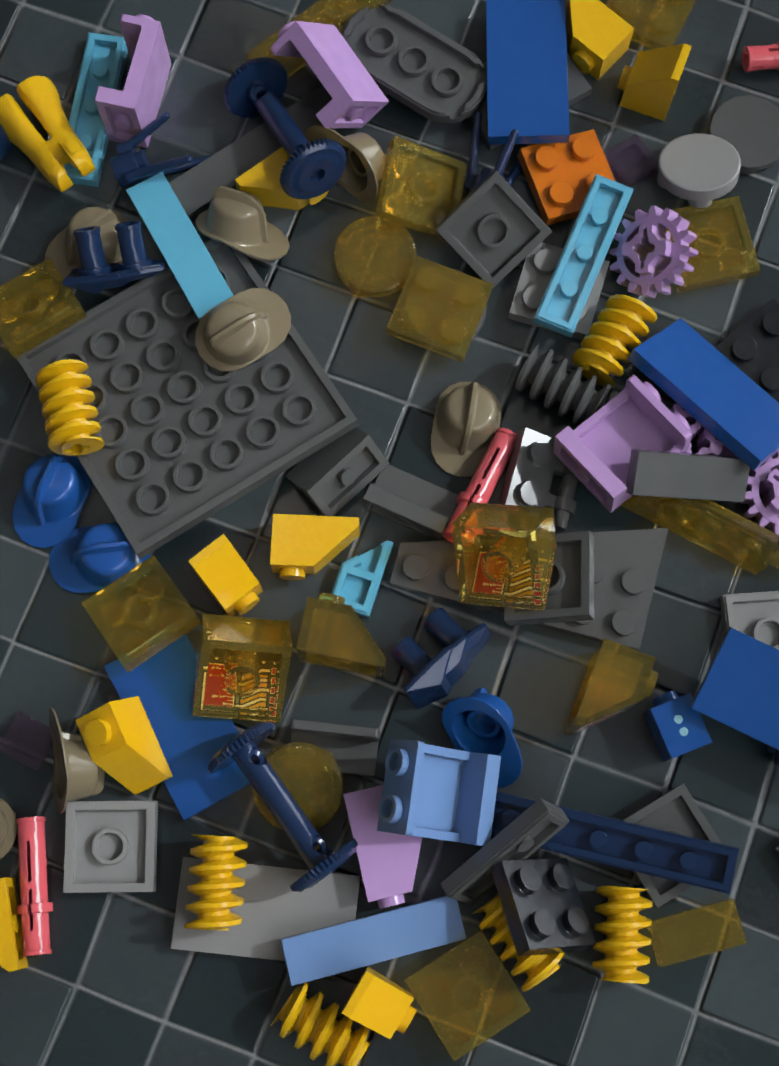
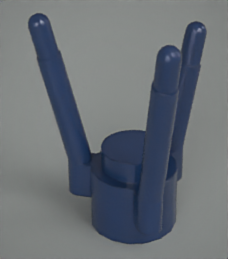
M476 111L474 114L468 172L462 187L469 191L468 195L494 170L505 178L502 173L519 135L517 129L511 131L494 170L483 168L480 174H476L482 113L480 111ZM519 160L505 179L511 187L523 170Z
M164 112L130 140L116 145L119 155L110 158V164L118 183L124 189L160 172L166 175L193 168L212 155L199 158L186 155L150 165L145 152L142 149L136 152L134 148L170 118L169 113Z

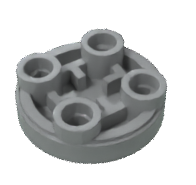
M702 133L683 135L673 139L662 149L658 160L657 183L661 188L668 190L673 195L688 200L691 206L706 208L712 204L714 199L726 195L735 187L739 179L741 159L734 146L720 137Z

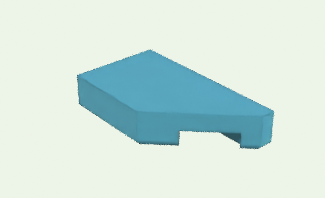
M387 540L381 543L380 546L343 562L328 602L329 606L353 613L354 609L357 615L369 618L393 548V542Z

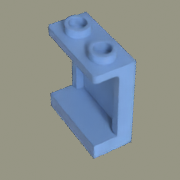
M390 739L388 754L385 759L386 770L382 798L378 808L377 831L485 846L491 840L501 756L434 746L416 740Z

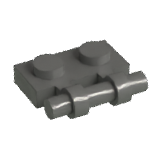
M527 427L518 430L497 509L533 523L542 521L545 509L553 513L550 527L555 530L566 531L569 517L575 515L577 502L574 498L580 480L553 453L554 438ZM553 475L562 477L558 496L549 493Z

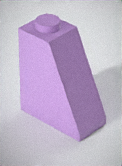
M383 785L343 794L353 839L355 838L358 842L356 852L368 902L377 900L379 909L405 903L403 894L413 891L422 837L377 831L378 808L382 798Z

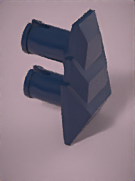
M128 221L114 226L122 257L121 262L109 263L105 260L100 227H84L73 231L77 242L81 267L72 269L62 283L66 287L98 294L104 289L122 287L132 280L150 278L163 271L167 263L164 259L151 260V257L146 256L141 221Z
M438 608L426 618L423 625L444 646L433 659L416 644L412 637L404 638L395 646L392 651L393 658L413 676L404 686V691L417 709L449 695L454 684L466 673L472 660L482 651L491 634L485 623L479 624L471 631H464L443 608Z

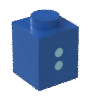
M673 690L651 700L653 708L643 713L663 762L712 743L700 713L691 708L694 700L691 693L678 697L676 691Z

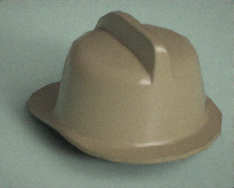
M315 124L308 127L304 135L309 142L327 138V140L337 141L346 152V165L337 183L359 201L365 203L374 201L378 195V182L392 167V161L383 153L376 140L362 132L343 137L331 128H324L323 125Z
M222 185L218 186L213 192L209 209L199 214L196 219L197 229L203 235L222 242L255 259L277 260L287 255L290 248L285 234L279 228L267 222L261 200L248 192Z
M87 207L78 211L70 219L68 226L58 233L48 245L45 254V267L51 279L60 286L66 287L62 283L64 278L67 277L72 269L81 267L77 242L73 233L74 230L79 228L99 226L106 262H121L122 257L114 226L119 223L128 222L129 219L120 212L100 207Z
M250 288L241 291L209 310L200 319L195 331L196 348L200 357L209 366L220 371H237L275 350L285 341L291 328V314L285 301L278 294L270 290Z
M458 382L445 389L440 394L436 404L431 433V453L437 465L446 473L456 477H471L474 475L495 435L496 429L500 427L501 405L496 395L486 386L477 382Z
M50 708L49 725L54 755L53 795L56 810L59 814H62L66 809L67 802L85 799L101 793L104 788L105 771L92 761L82 735L61 731L57 714L54 708Z

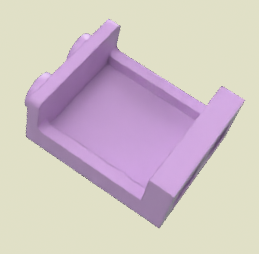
M121 14L119 24L131 59L123 91L99 86L95 97L97 109L110 141L126 142L156 119L172 64L161 22L143 14L135 16ZM151 135L137 146L148 148Z
M292 21L278 32L277 37L279 39L270 47L272 53L275 56L304 58L332 97V100L316 114L324 128H362L389 103L386 96L335 25Z
M632 375L626 380L623 391L576 429L572 430L567 426L555 436L553 453L602 505L612 513L632 496L626 493L631 449L685 453L688 450L692 433L687 420L676 411L671 412L661 402L658 391L650 383H642L635 375Z

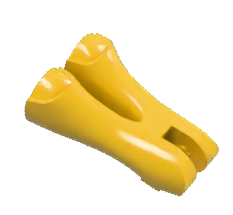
M32 76L17 85V93L25 106L41 123L50 139L45 141L10 94H4L0 97V124L9 141L17 146L34 163L42 175L56 189L63 193L74 185L67 175L68 173L64 167L66 164L70 163L74 168H77L83 177L93 172L95 166L87 149L71 127L62 109L59 93L53 82L45 76Z

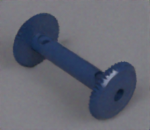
M268 57L249 60L239 66L226 83L223 97L227 109L233 115L240 116L241 118H250L251 116L254 118L261 115L289 156L287 158L288 161L282 166L283 169L280 170L282 173L279 178L283 191L289 197L310 199L324 194L337 183L345 169L346 152L344 148L335 140H327V138L323 140L321 138L320 140L316 139L315 142L313 140L309 142L280 101L281 97L284 96L283 93L286 92L285 89H287L286 85H288L287 81L289 80L286 68L282 63Z
M263 721L248 728L226 743L211 757L208 770L213 774L235 761L310 868L309 872L290 885L292 891L302 892L313 887L347 862L352 854L357 851L358 842L354 838L335 853L331 852L257 745L276 728L272 722Z

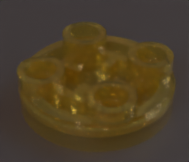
M383 216L363 217L350 223L339 235L334 250L335 267L340 279L353 295L360 298L387 296L410 283L416 264L415 244L407 229L397 221Z
M303 742L288 743L271 749L265 758L315 829L325 825L338 810L343 794V778L334 755L315 745ZM253 788L255 803L260 813L268 822L282 830Z

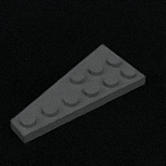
M668 528L591 532L594 535V620L533 625L638 652L641 647ZM527 536L474 538L468 540L466 547L453 545L447 540L402 542L399 546L389 586L504 617L505 601L466 598L477 543L506 545V538Z

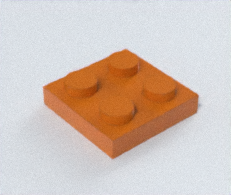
M594 129L570 135L569 143H538L520 148L517 155L541 218L547 226L578 217L596 174L615 181Z

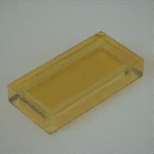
M733 898L654 919L651 926L647 927L658 967H665L747 944Z

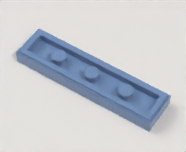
M445 895L280 939L289 983L291 986L464 940L466 939V934L457 900Z

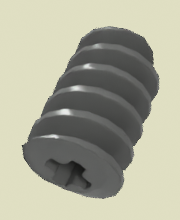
M538 344L520 370L515 389L521 392L531 384L529 398L536 400L545 393V408L550 409L557 402H560L558 415L565 417L573 410L572 424L575 426L580 425L598 411L610 391L611 385L607 383L599 391L595 390L597 376L593 374L585 382L580 381L582 367L578 366L570 374L567 373L568 359L564 357L554 365L552 364L554 350L549 349L542 356L537 355Z

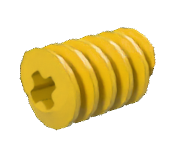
M620 294L609 297L605 303L606 308L602 309L597 316L598 322L592 324L589 329V335L585 336L580 343L581 348L577 349L572 356L576 368L578 366L583 368L582 375L588 379L594 374L597 376L596 384L602 387L607 383L611 385V388L616 386L609 374L619 377L623 375L624 369L617 361L630 363L628 357L631 353L626 348L633 350L639 346L641 342L635 335L646 337L649 333V328L644 322L654 323L658 318L654 310L644 302Z
M59 360L43 367L36 374V384L40 389L38 396L43 404L41 412L46 420L44 428L49 435L47 444L52 452L59 455H87L99 451L105 445L102 438L93 437L100 433L101 425L98 422L91 421L97 417L98 410L96 407L89 405L94 402L95 394L90 390H86L91 387L92 379L90 376L83 374L89 366L80 360Z
M191 834V836L204 842L203 845L190 849V854L202 859V863L189 867L188 873L201 879L200 882L187 886V892L199 896V901L186 904L185 910L198 915L197 920L185 923L184 928L229 930V927L241 924L243 919L242 916L230 911V908L244 904V898L232 893V889L244 886L245 879L234 875L233 871L247 866L246 860L235 856L234 852L248 848V843L231 836Z
M604 885L596 887V893L608 899V902L595 906V912L607 917V921L594 924V930L606 936V940L595 942L596 944L593 945V949L605 954L604 959L592 962V968L605 973V976L598 980L636 984L649 983V976L637 970V967L650 964V957L637 951L638 948L651 945V938L638 933L639 929L649 927L652 924L651 919L639 914V911L652 907L651 900L640 896V892L649 889Z
M499 894L472 913L475 914L483 911L486 913L479 924L481 930L491 927L496 928V932L489 941L491 945L503 942L507 944L500 955L501 960L517 959V963L510 972L511 975L517 976L524 973L528 975V978L521 987L523 992L541 983L561 966L558 963L564 956V953L518 957Z
M309 983L299 984L270 1027L281 1020L282 1025L279 1036L282 1039L296 1031L297 1036L294 1045L296 1049H300L308 1042L313 1043L309 1056L311 1060H315L323 1053H326L328 1055L325 1066H337L338 1064L357 1066L371 1041L367 1042L369 1028L362 1025L355 1031H352V1019L344 1016L339 1021L336 1020L339 1004L334 1002L323 1010L321 1006L324 994L319 991L310 999H307Z

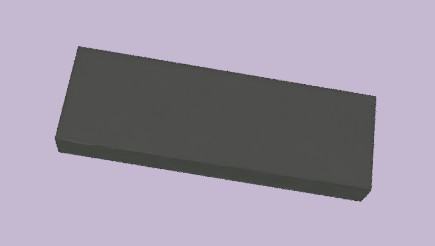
M631 449L626 493L640 496L744 502L750 467L739 457Z
M539 798L440 884L444 892L450 898L473 905L496 885L490 869L501 860H526L568 824V817L561 808Z

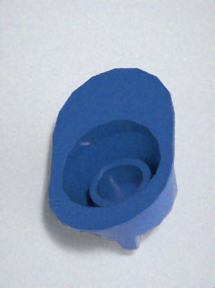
M56 453L48 454L31 463L24 472L22 486L14 503L12 520L14 530L18 536L32 547L49 548L59 545L70 536L78 522L89 495L92 480L77 456H65Z
M117 522L102 523L76 528L67 539L59 545L53 546L49 557V568L52 578L61 588L72 593H91L134 584L145 574L150 564L151 553L140 559Z
M484 687L476 689L468 697H459L449 701L443 709L442 723L454 749L501 756L497 787L503 788L513 784L521 774L523 761L520 749L513 735L514 716L508 704L498 696L489 694Z

